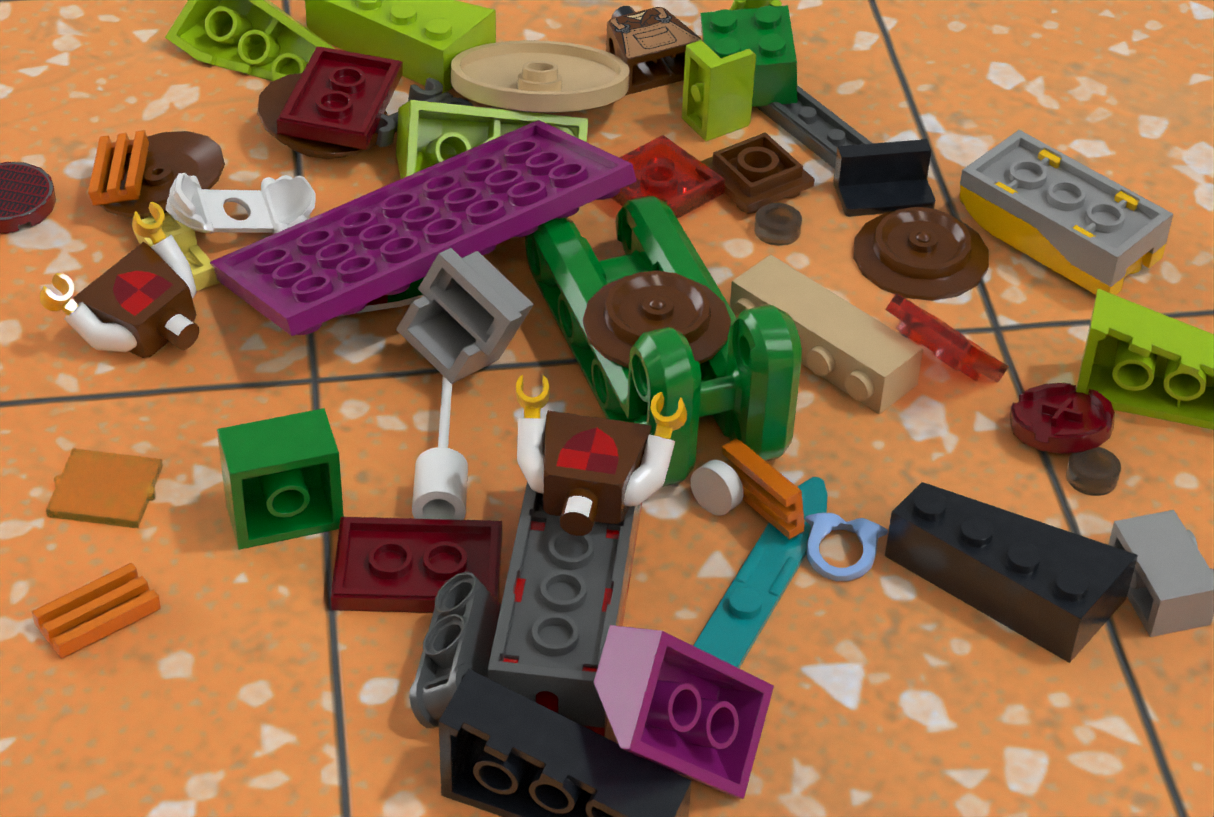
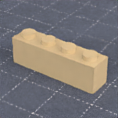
M770 254L732 281L730 308L736 318L743 310L768 304L788 313L793 319L800 337L802 348L801 364L878 414H881L918 385L923 353L922 347Z

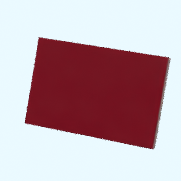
M320 46L316 47L277 119V134L366 150L380 122V117L384 114L403 75V62Z
M341 517L331 589V610L433 613L438 591L449 579L463 572L473 573L492 595L499 600L502 521Z

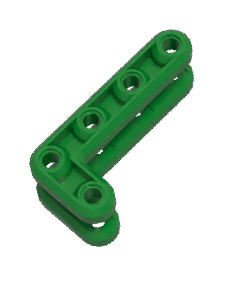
M655 196L627 200L616 215L615 221L617 240L622 242L626 254L623 256L598 261L587 239L581 236L574 222L568 217L554 218L539 225L534 233L525 236L526 255L533 278L606 418L652 425L651 435H654L657 423L650 409L653 397L659 392L663 393L664 406L660 415L666 417L676 413L680 397L683 399L687 410V420L681 428L672 431L670 440H674L675 445L662 487L684 481L694 468L700 417L713 415L724 436L729 437L730 441L736 438L739 441L741 440L765 461L778 459L785 453L793 438L802 362V348L797 327L788 313L770 304L743 310L736 318L672 209L666 202ZM648 271L671 272L705 285L724 301L731 319V326L727 343L711 360L702 364L694 359L692 349L681 332L670 327L644 332L630 349L628 369L604 358L588 342L583 326V317L587 303L604 285L625 276Z

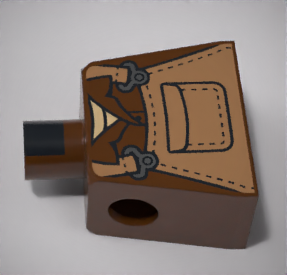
M621 6L615 10L611 19L607 22L606 52L621 58L628 65L630 71L629 89L626 95L683 81L686 45L702 39L663 7H654L635 12L630 6Z

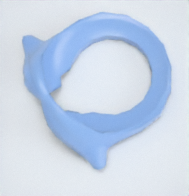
M823 512L808 515L805 517V521L811 525V530L807 541V559L812 568L825 578L834 581H851L860 578L872 568L876 557L878 538L887 535L888 530L865 518L846 522L834 513ZM831 530L853 532L857 534L863 546L861 559L856 564L847 568H837L829 565L819 552L821 540Z

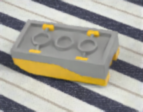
M1021 130L1016 131L962 170L959 200L965 205L967 212L978 225L991 235L1095 295L1097 294V289L1113 295L1118 294L1122 291L1124 278L1128 274L1138 273L1142 269V265L1151 268L1163 258L1173 213Z

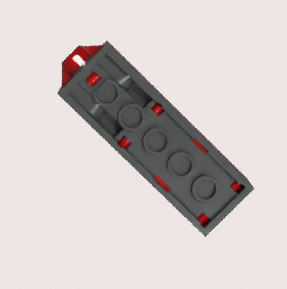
M527 482L488 666V679L605 737L608 717L595 688L594 679L610 625L623 626L642 503L638 506H630L623 522L609 524L594 521L592 531L589 534L574 536L561 528L559 523L561 516L549 515L543 510L544 494L533 491Z

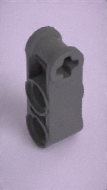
M470 572L459 573L449 579L438 591L435 598V609L429 630L423 641V652L415 680L410 687L409 695L415 717L426 728L433 729L439 727V719L468 669L488 678V666L501 603Z

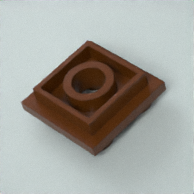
M766 132L713 152V157L702 160L699 164V169L710 178L711 183L719 187L737 204L741 211L746 213H757L766 205L784 198L797 197L801 191L814 187L815 179L803 169V166Z

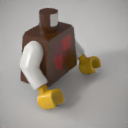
M150 202L148 207L151 216L156 220L155 224L149 225L144 223L137 211L134 213L132 222L134 231L141 237L150 238L154 245L150 247L142 242L74 296V300L71 298L74 293L73 281L62 273L54 275L52 284L63 296H56L46 286H43L40 292L42 306L49 311L56 312L62 310L66 314L64 320L96 350L129 351L137 356L146 358L151 357L168 342L181 350H185L191 347L198 338L199 326L193 322L197 315L192 300L196 294V285L191 267L173 236L167 237L161 227L165 219L164 211L155 202Z
M521 375L516 382V397L520 406L524 408V418H518L517 462L530 488L533 491L544 494L543 510L549 515L561 516L559 523L565 532L574 536H584L592 531L594 521L609 524L623 522L630 506L640 505L663 486L675 441L670 440L672 431L681 428L687 420V410L681 397L676 413L669 417L660 415L664 406L663 393L659 392L653 397L650 409L657 427L655 434L651 435L652 425L548 410L546 419H540L541 408L547 404L549 399L548 380L543 375L542 393L537 397H528L523 393V375Z

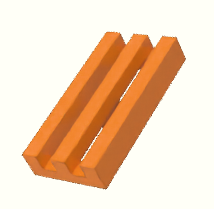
M145 130L136 131L133 140H129L127 133L118 134L116 142L111 143L109 135L99 138L88 190L93 206L139 199L149 147ZM131 153L125 189L120 190L121 181L124 180L126 155Z
M736 438L721 446L722 454L728 458L724 462L736 471L742 482V500L789 540L804 532L802 491L741 440L739 441Z
M131 562L33 610L32 615L36 627L62 659L160 610L161 606L159 595L154 589L149 590L148 582L143 576L138 577L137 568ZM129 599H132V600H130V601H128V602H126V603H124V604H122V605H120V606H118V607H116V608H114V609L108 611L109 609H111V608H113V607H115V606H117V605H119V604H121V603H123V602H125V601H127V600H129ZM88 620V622H86V623H84V624H82V625H80V626H78V627H76V628H74V629H72V630H70V631H68V632H66V633L60 635L61 633H63V632H65V631H67V630H69V629H71V628H73V627H75V626H77V625H79V624H81V623H83V622H85V621Z

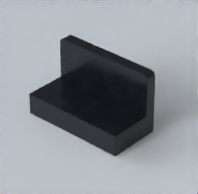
M927 139L837 146L833 183L845 215L852 217L884 214L911 207L934 208L936 200L927 180L931 157V148Z

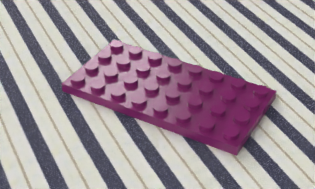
M537 120L211 261L210 264L214 267L217 281L289 335H307L317 331L323 322L339 315L357 313L363 310L368 302L383 295H395L404 292L410 287V283L426 276L440 252L452 248L461 258L476 251L481 255L488 254L496 248V244L512 237L530 235L538 229L539 225L554 218L572 216L579 211V207L594 200H604L616 196L621 188L636 182L632 163Z

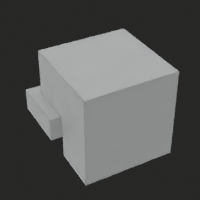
M452 248L440 252L418 288L424 296L411 303L396 330L453 384L499 360L534 304L478 251L461 258Z

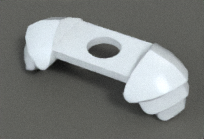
M179 173L170 188L165 210L175 220L198 232L210 234L214 232L275 234L309 219L311 212L315 208L316 193L303 176L292 178L291 176L284 175L276 180L267 177L261 182V190L201 189L196 176L189 177L186 173ZM235 202L242 205L248 213V218L246 220L231 218L225 212L223 204Z

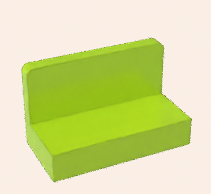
M702 40L686 45L682 119L705 141L749 126L751 122L756 54L752 50L746 49L720 58Z

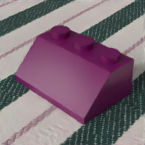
M610 625L594 679V685L620 748L734 798L744 799L774 685L664 631Z

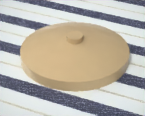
M505 41L476 46L456 55L451 61V85L462 96L489 106L533 113H562L601 107L621 99L629 89L630 71L628 65L621 58L589 46L556 41Z

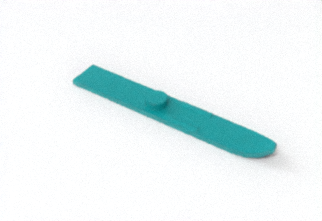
M812 477L798 486L802 491L804 532L789 540L771 523H768L693 646L740 668L807 555V541L811 525L805 521V517L811 514L827 512L828 494L824 480L819 477Z

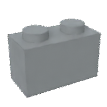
M1175 510L1114 521L1108 545L1138 555L1127 597L1149 636L1154 637L1211 625L1214 616V569L1209 568L1198 550L1194 534L1190 530H1186Z

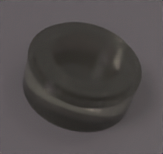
M771 203L761 207L756 212L754 232L761 241L770 245L783 246L795 242L800 237L802 216L794 207L784 203Z
M1101 447L1072 453L1067 465L1066 478L1069 484L1081 493L1092 496L1105 495L1116 488L1121 472V463L1112 452Z

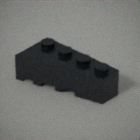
M921 482L891 512L885 557L1068 663L1077 656L1126 600L1138 557L1137 554Z
M468 669L439 719L441 796L502 817H689L692 780L621 749L618 743L471 669Z

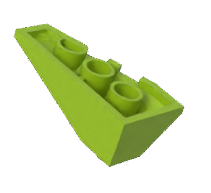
M188 0L165 36L166 39L200 62L270 81H275L289 74L303 73L318 46L335 49L269 0Z
M410 100L398 108L396 157L400 178L403 179L537 120L587 142L588 118Z

